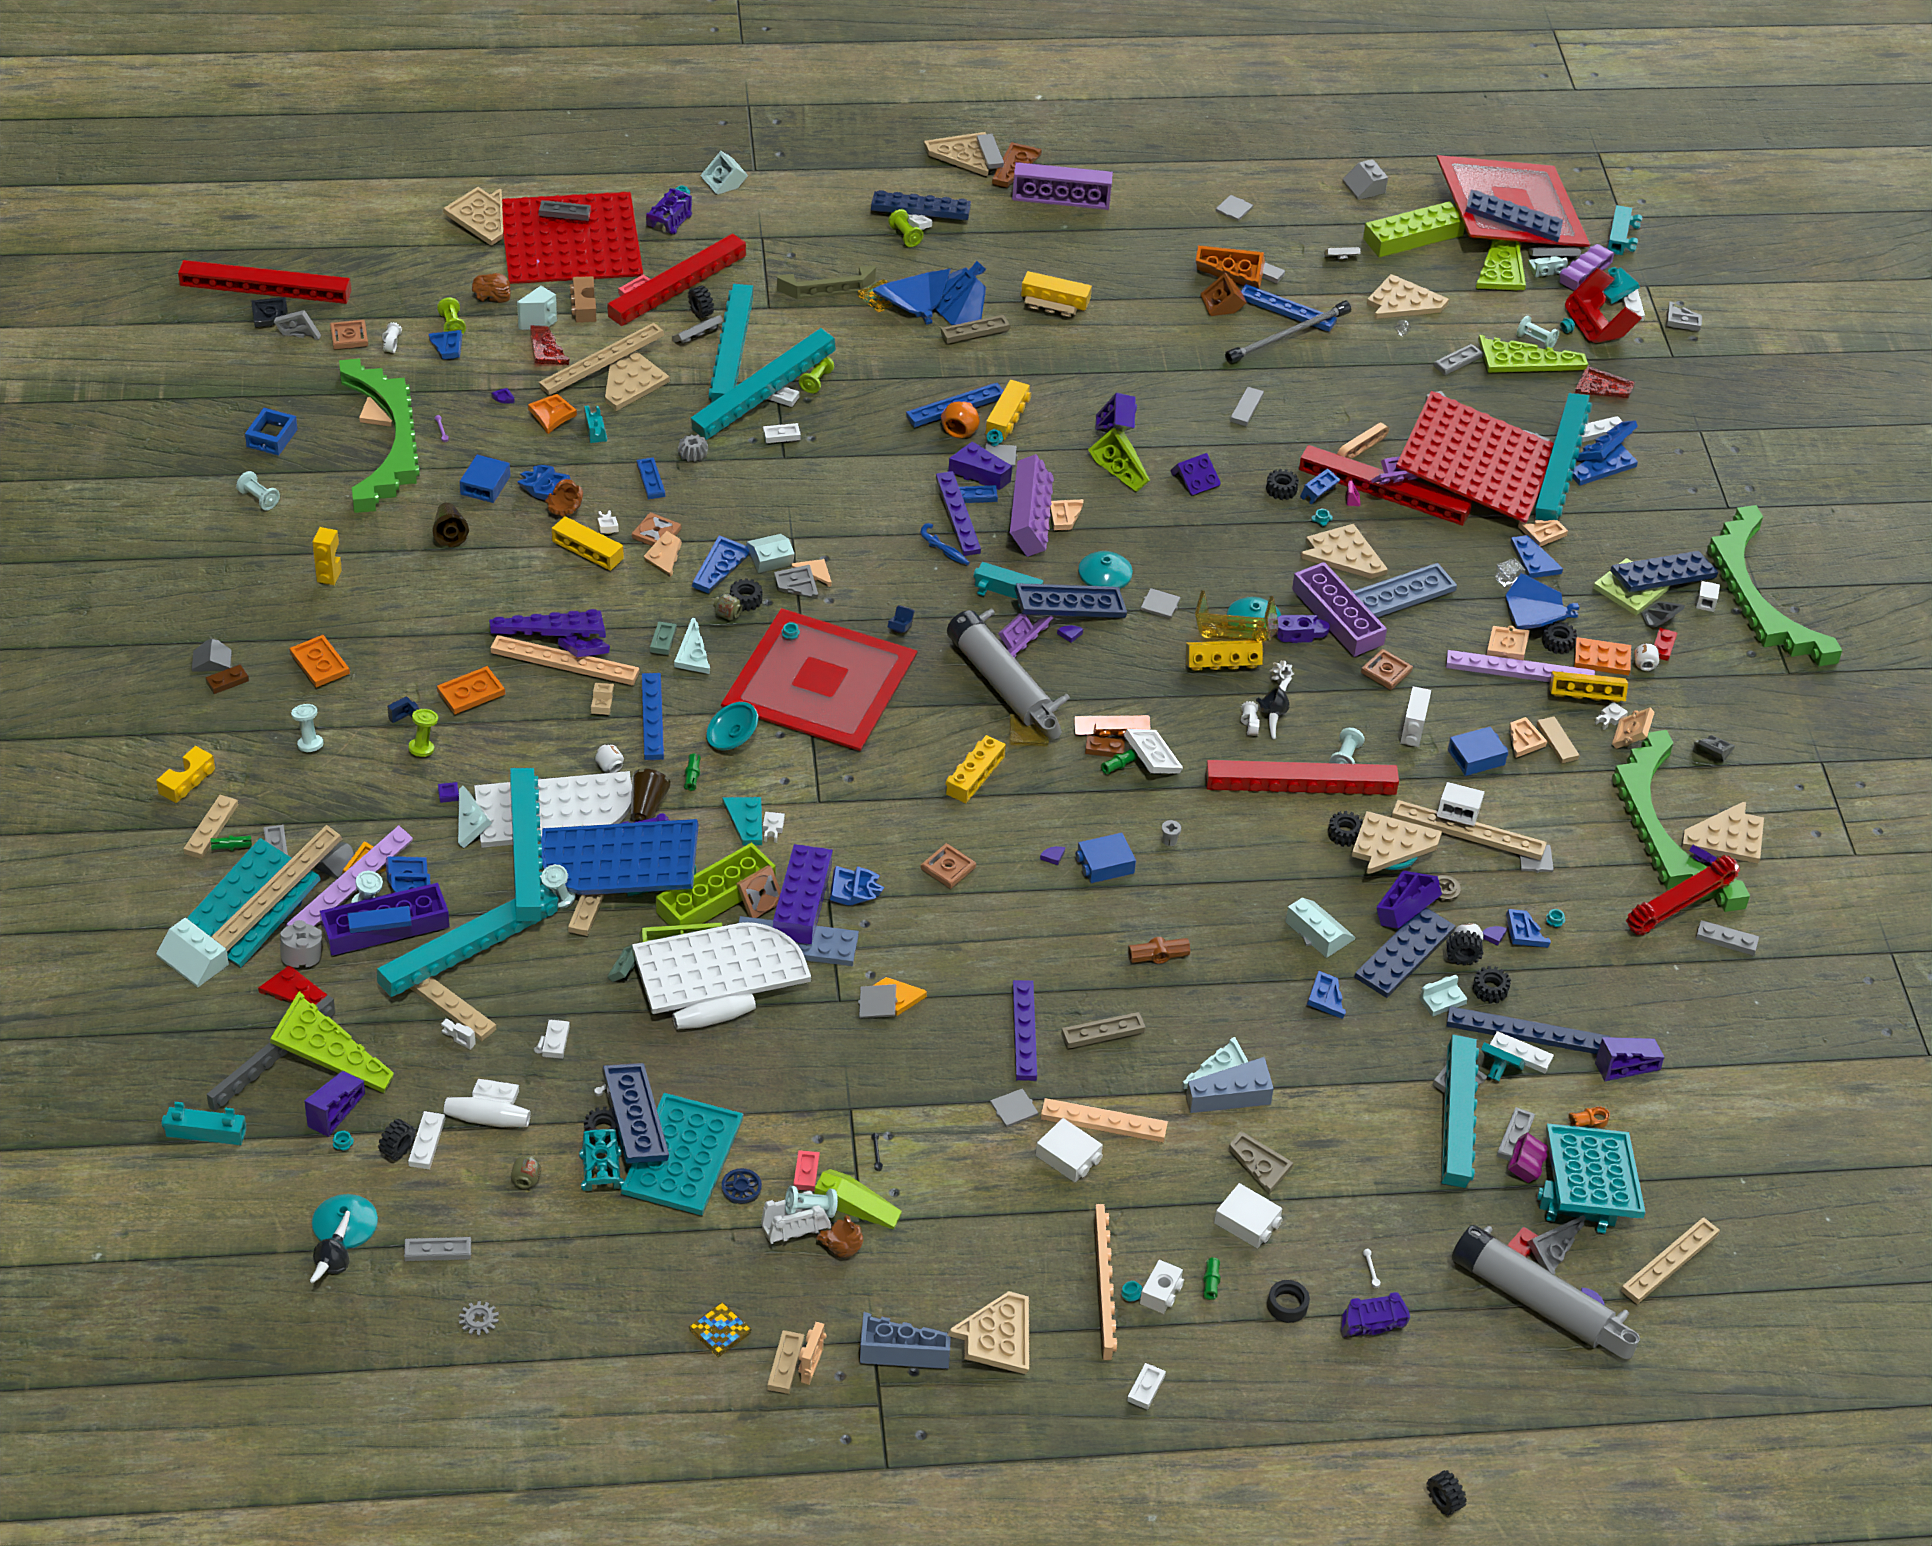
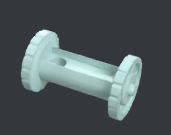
M1525 316L1518 326L1517 336L1522 337L1527 334L1544 342L1545 349H1547V347L1552 348L1555 345L1559 336V330L1553 329L1549 332L1532 324L1531 317Z
M252 471L243 473L237 481V490L242 494L249 492L258 498L259 506L263 510L274 508L280 499L279 491L275 488L266 489L257 482V476Z
M311 704L298 705L291 712L292 718L299 721L302 738L298 740L297 745L299 750L304 752H313L323 746V739L316 735L313 718L318 713L317 707Z
M1345 728L1339 736L1342 743L1340 751L1332 754L1330 763L1355 764L1352 758L1354 750L1362 747L1365 741L1363 734L1359 730Z
M556 864L545 868L541 875L542 883L546 888L552 889L551 891L558 897V908L563 909L572 905L575 900V893L569 892L566 888L565 883L568 879L566 869Z
M363 871L358 874L355 885L360 893L354 896L352 903L375 898L374 894L381 890L383 880L378 873Z
M789 1186L785 1196L786 1213L791 1215L795 1213L796 1209L810 1210L812 1207L819 1205L824 1209L828 1218H833L837 1210L838 1201L836 1190L829 1189L826 1195L798 1193L795 1186ZM798 1199H801L803 1203H798Z

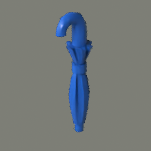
M925 523L921 527L920 533L930 543L929 546L938 547L952 560L967 566L970 562L959 551L940 542L936 534L933 537L927 533V528L931 529L933 524Z

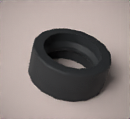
M1293 1280L1276 1282L1271 1287L1268 1295V1310L1279 1321L1285 1323L1297 1322L1307 1313L1310 1302L1309 1292L1305 1286ZM1281 1294H1291L1301 1301V1305L1294 1309H1288L1279 1305L1276 1297Z

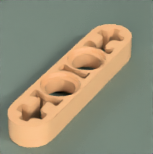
M1378 423L1343 445L1337 455L1349 459L1356 457L1383 440L1389 432V427L1383 423Z

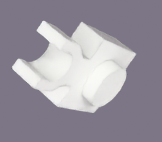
M911 214L908 216V222L913 227H918L921 230L932 227V220L924 215Z
M599 511L598 527L600 533L611 534L618 532V523L616 517H611V511H608L606 515Z
M1613 702L1602 710L1601 715L1596 718L1595 724L1603 722L1602 729L1605 730L1609 723L1613 725L1618 724L1621 718L1627 716L1628 711Z
M765 812L763 831H765L764 842H767V838L772 836L774 837V843H777L778 833H782L785 814Z
M448 1019L441 1023V1026L445 1027L442 1033L451 1035L455 1042L470 1050L474 1047L475 1032L470 1027L463 1026L460 1023L455 1025Z

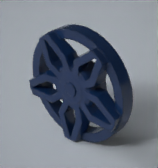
M744 1168L734 1169L728 1172L722 1180V1192L734 1204L755 1201L761 1193V1179L752 1170ZM743 1174L749 1175L751 1177L745 1178ZM734 1176V1181L727 1182L730 1177Z

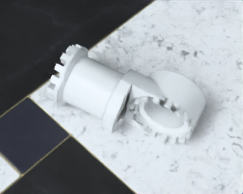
M390 322L387 325V331L382 335V339L385 342L383 344L385 345L383 346L384 352L395 353L397 336L402 332L401 326L397 325V323Z
M1246 701L1241 706L1243 711L1241 722L1248 726L1247 735L1258 736L1259 719L1256 715L1258 705L1254 701Z

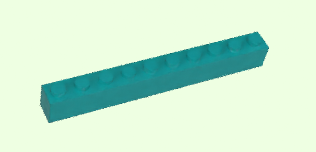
M733 284L732 290H729L728 300L730 301L726 303L724 322L722 323V332L724 333H720L721 344H718L717 351L719 355H716L715 365L717 366L713 368V376L715 377L711 378V387L713 388H709V398L712 399V402L737 386L753 303V285Z
M822 328L818 329L692 416V430L701 437H704L705 440L714 436L717 432L836 351L835 338Z
M1568 394L1537 502L1536 520H1558L1559 517H1562V505L1566 503L1565 493L1569 492L1570 487L1568 482L1572 481V470H1575L1576 467L1575 458L1579 457L1578 447L1582 446V435H1585V424H1588L1589 420L1588 413H1591L1592 410L1589 395Z
M510 768L516 921H541V913H545V901L541 900V898H544V886H540V884H543L541 879L542 872H539V870H542V858H538V856H542V844H538V842H541V830H537V828H540V816H536L540 814V804L536 803V801H539V789H535V787H538V776H534V768Z
M544 886V898H541V900L545 901V913H541V920L558 912V897ZM515 899L377 968V983L390 997H393L539 921H516Z

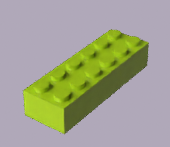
M1449 201L1365 223L1363 239L1378 257H1383L1463 236L1465 225L1459 211Z
M751 842L696 873L693 880V889L666 890L657 895L656 912L670 926L702 924L743 901L736 883L767 865L772 867L776 877V866Z

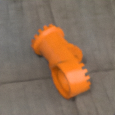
M1597 1106L1591 1109L1586 1108L1583 1112L1576 1114L1573 1112L1569 1113L1568 1120L1571 1121L1569 1122L1570 1126L1583 1127L1589 1125L1602 1128L1608 1124L1610 1114L1605 1107ZM1601 1114L1605 1117V1119L1598 1120L1594 1117V1115Z

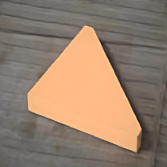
M368 397L359 417L360 422L392 427V420L371 397Z
M824 559L791 563V568L810 565L814 580L827 584V587H831V579Z

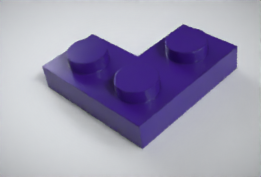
M577 635L558 637V645L576 657L606 654L610 650V646L603 642L602 639L594 638L592 641L585 642L579 639Z
M1692 845L1689 850L1694 854L1693 858L1705 865L1707 862L1712 864L1717 858L1695 845Z

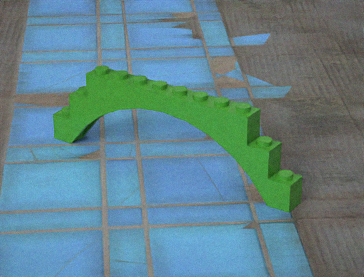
M360 359L339 360L341 385L371 397L392 420L396 432L391 452L383 464L372 475L352 487L354 513L376 511L375 504H379V499L396 497V490H399V485L417 484L416 476H420L419 465L415 466V464H418V456L414 454L417 452L416 442H412L415 441V430H411L414 429L413 419H410L413 418L412 407H408L411 406V397L407 396L410 395L409 384H405V378L387 379V375H383L382 368L365 369L364 365L361 366Z
M1757 505L1737 508L1733 521L1724 522L1720 536L1711 537L1707 550L1708 554L1712 556L1715 566L1720 570L1722 578L1728 584L1729 590L1732 591L1736 602L1740 605L1743 615L1748 619L1750 627L1756 633L1757 639L1763 647L1784 645L1785 650L1788 651L1791 657L1811 654L1812 659L1815 660L1818 666L1838 664L1842 649L1834 637L1815 632L1790 620L1771 606L1753 585L1746 570L1744 551L1750 539L1760 530L1763 515Z
M1662 730L1648 732V736L1642 741V748L1631 749L1630 755L1627 758V764L1616 765L1612 781L1619 790L1620 798H1623L1626 810L1632 817L1633 825L1638 829L1639 837L1645 844L1647 854L1651 856L1653 867L1657 869L1660 881L1664 883L1666 890L1706 869L1707 866L1696 861L1671 839L1659 822L1652 805L1651 780L1656 770L1670 756L1673 747V741L1668 731ZM1734 879V882H1731L1729 886H1725L1722 889L1719 887L1699 900L1717 898V902L1721 905L1723 911L1728 912L1746 909L1750 895L1743 881Z

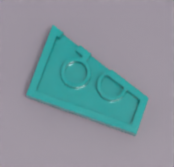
M722 797V803L728 811L730 820L735 825V830L742 845H748L751 842L754 845H762L761 797Z

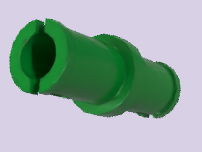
M1129 749L1122 754H1116L1112 759L1103 762L1101 769L1105 774H1109L1116 769H1122L1126 764L1137 759V753L1134 749Z
M695 753L689 755L688 766L685 769L686 779L684 788L688 789V791L696 789L697 778L700 776L699 765L701 757L698 755L696 760L697 754Z
M228 835L229 837L210 838L211 851L222 849L234 851L235 848L252 847L251 835L239 837Z
M1212 1257L1206 1261V1273L1203 1277L1205 1283L1204 1297L1208 1300H1214L1218 1297V1284L1221 1280L1219 1274L1220 1260Z

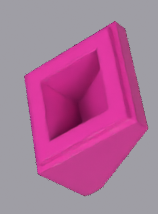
M1349 481L1346 493L1347 505L1359 507L1360 494L1353 482Z

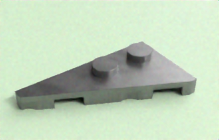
M1584 1215L1528 1241L1541 1267L1552 1274L1556 1273L1555 1269L1563 1261L1565 1253L1568 1252L1575 1240L1576 1233L1584 1225V1220L1586 1219Z

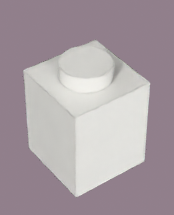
M1702 581L1696 608L1714 612L1720 585Z

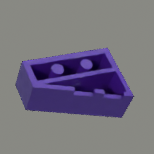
M1115 393L1096 414L1095 430L1108 433L1112 428L1120 431L1135 428V413L1137 411L1135 397Z
M971 442L949 458L948 472L953 471L955 474L964 476V479L968 481L970 478L977 480L979 484L984 486L996 485V489L1001 490L1011 482L1012 465L976 443Z
M1402 871L1376 907L1381 926L1400 928L1440 897L1442 891L1438 876Z
M1602 1037L1595 1064L1603 1080L1610 1081L1661 1070L1664 1055L1655 1039Z
M342 1071L304 1100L308 1127L329 1137L365 1095L364 1081Z

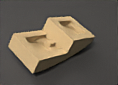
M595 683L591 714L610 715L614 684Z

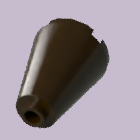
M446 502L438 507L432 532L438 544L456 547L466 541L469 526L456 507Z
M646 768L644 772H639L638 769L633 773L631 818L634 822L651 819L670 789L671 781H667L665 779L666 775Z

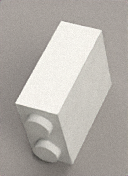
M1413 686L1401 744L1419 747L1431 690Z
M1447 782L1437 816L1475 826L1484 791Z
M1062 1118L1037 1142L1036 1156L1073 1182H1076L1080 1177H1085L1094 1164L1097 1165L1101 1161L1103 1144Z
M1239 1183L1216 1210L1214 1223L1258 1249L1262 1242L1266 1243L1269 1240L1271 1231L1274 1228L1278 1229L1282 1223V1208Z

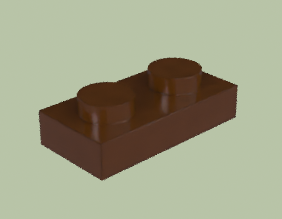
M241 664L205 677L206 683L213 694L249 681V677Z

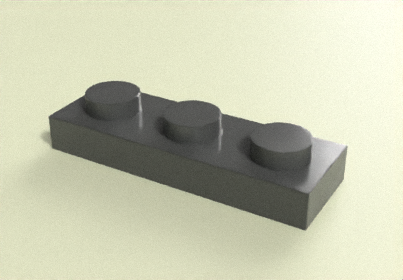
M544 200L541 201L539 216L577 219L581 221H588L591 212V205Z

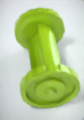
M899 209L894 211L888 219L889 226L892 229L901 230L904 234L903 242L906 246H917L924 237L923 231L918 227L912 228L908 223L909 215L905 210Z
M451 297L442 299L437 305V310L446 319L443 326L444 332L461 330L463 335L466 331V324L457 316L460 310L459 302Z
M829 356L815 364L811 373L801 375L799 385L805 392L817 393L821 387L819 381L823 374H830L833 371L834 362Z
M419 709L413 712L412 720L417 725L416 737L409 742L408 749L415 756L426 757L434 751V745L429 741L431 726L438 722V715L429 709Z

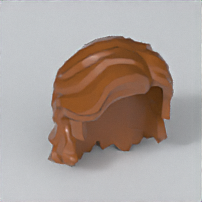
M500 273L482 274L473 279L472 291L477 294V298L484 302V299H487L488 296L491 297L490 301H497L499 303L510 300V282L504 275Z
M570 479L561 480L555 486L553 494L549 493L548 498L545 500L548 504L549 512L555 515L560 514L563 517L573 514L581 506L583 490Z
M847 1215L844 1217L845 1221L837 1220L834 1226H831V1230H821L817 1236L818 1241L828 1246L837 1257L841 1258L850 1257L857 1253L864 1240L861 1227L853 1223Z

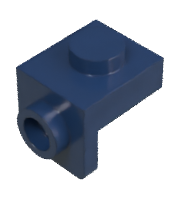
M898 605L895 616L888 621L887 627L897 633L906 632L912 626L915 610Z
M407 696L387 706L388 717L392 723L407 716L412 718L413 712L419 710L416 702H412Z

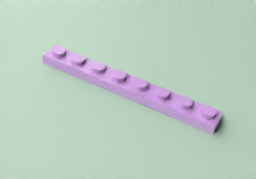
M1448 650L1446 668L1544 682H1550L1552 671L1595 675V670L1452 650Z
M398 825L286 924V927L298 920L305 921L306 924L316 927L321 923L320 910L340 906L358 890L355 885L358 874L363 871H374L377 873L386 865V858L388 856L398 855L412 842L413 838Z

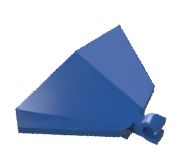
M978 261L970 269L965 267L949 274L941 302L935 307L951 325L976 321L982 318L986 286L976 276L982 274L986 269Z
M951 269L927 272L882 284L874 288L873 292L906 311L914 313L916 317L922 316L926 325L931 324L932 310L941 302Z
M1523 573L1518 576L1505 595L1509 606L1508 612L1512 622H1515L1517 629L1542 627L1558 620H1566V617L1578 618L1576 611L1579 610L1578 603H1572L1567 607H1563L1562 593Z

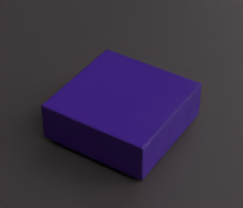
M457 782L438 784L440 803L459 801Z

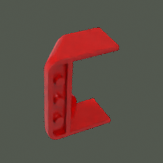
M1599 268L1565 301L1566 309L1586 338L1593 343L1620 339L1642 319L1641 316L1625 306L1610 322L1606 320L1599 308L1606 300L1603 291L1614 281V278Z

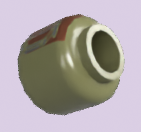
M726 593L717 597L713 604L716 615L727 620L738 618L742 610L740 600Z
M532 1156L517 1158L511 1172V1179L515 1185L524 1189L534 1186L538 1182L541 1173L540 1163Z

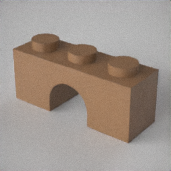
M573 277V284H570V294H574L571 295V305H575L572 306V316H576V323L596 322L593 277Z

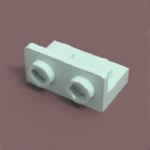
M1559 256L1529 260L1528 267L1535 277L1560 274L1564 268L1566 269L1568 260L1566 258L1561 259Z
M1457 975L1445 977L1434 983H1428L1422 988L1420 1001L1432 1017L1449 1011L1450 1006L1457 1008L1467 1004V997L1457 986Z

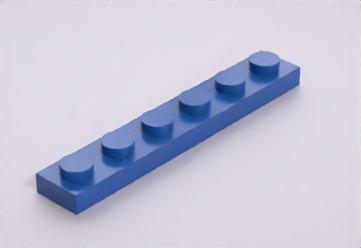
M1247 284L1241 290L1246 302L1301 322L1323 314V312ZM1337 317L1327 318L1312 326L1330 332L1336 324Z
M994 383L907 411L906 418L914 427L941 419L943 411L952 402H969L973 407H978L999 400L1004 390L998 383Z
M642 673L645 760H664L661 673Z

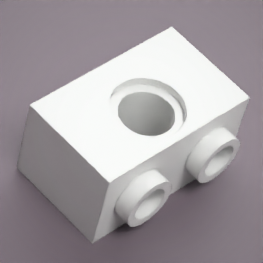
M1159 1260L1142 1290L1140 1304L1164 1314L1167 1307H1172L1176 1297L1174 1295L1176 1290L1180 1291L1183 1286V1269Z

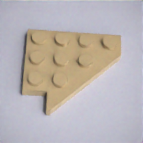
M985 132L924 141V147L929 156L988 176L987 165L977 142V135H985Z
M477 187L443 208V214L491 246L503 239L501 189L488 194Z
M1392 274L1367 299V305L1378 309L1375 312L1374 318L1376 319L1441 313L1449 303L1448 298Z
M635 351L610 364L605 402L617 411L669 383L670 376Z
M1354 524L1306 537V543L1311 549L1301 553L1302 559L1318 564L1325 562L1329 567L1370 579L1387 574V567Z
M1742 802L1685 829L1682 849L1690 850L1691 846L1695 845L1712 855H1726L1733 859L1759 864L1764 817L1745 814L1746 802Z
M1367 811L1352 852V857L1370 861L1367 873L1371 874L1437 850L1442 831Z
M1007 1292L952 1327L947 1336L965 1340V1359L1026 1374L1029 1371V1296Z

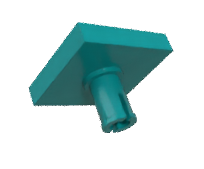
M1612 267L1608 270V275L1613 277L1614 281L1603 293L1612 304L1640 287L1639 283L1622 268Z
M1483 1043L1482 1052L1495 1060L1488 1074L1489 1078H1494L1500 1082L1506 1065L1523 1070L1526 1063L1522 1058L1488 1043Z

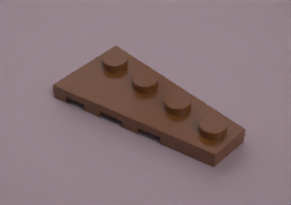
M1011 142L1003 157L1004 167L997 169L992 178V184L1008 187L1014 182L1016 163L1032 164L1041 155L1042 149Z

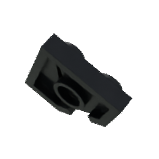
M286 297L251 300L255 327L272 326L275 324L274 320L276 317L288 313Z

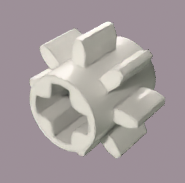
M1282 660L1280 664L1273 663L1274 667L1270 670L1273 676L1271 679L1277 680L1280 684L1286 678L1294 675L1291 669L1292 665H1286V661Z

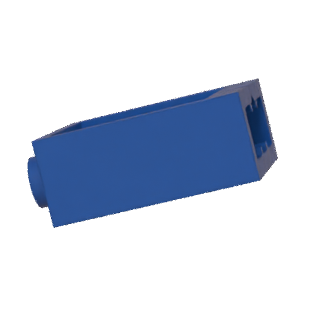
M263 408L245 433L246 447L279 456L298 430L296 416ZM266 423L283 427L277 437L260 433Z

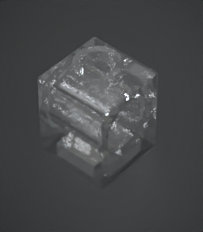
M1516 558L1497 564L1495 579L1504 589L1514 584L1521 573H1525V568Z

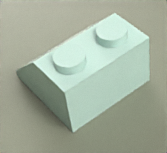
M720 151L701 174V177L716 194H721L739 188L748 175L732 157Z
M542 286L517 302L518 327L520 330L546 329L557 321L556 294Z
M782 534L747 541L746 543L758 573L791 566V563H793L794 551L789 539Z

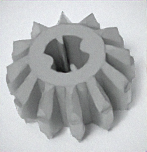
M691 434L690 436H684V439H680L678 452L682 459H687V462L702 461V458H705L707 455L708 444L704 437H699V434L696 436Z

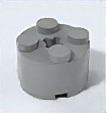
M298 920L281 931L280 955L285 964L299 968V965L306 964V967H310L319 962L322 945V931L306 924L305 921Z

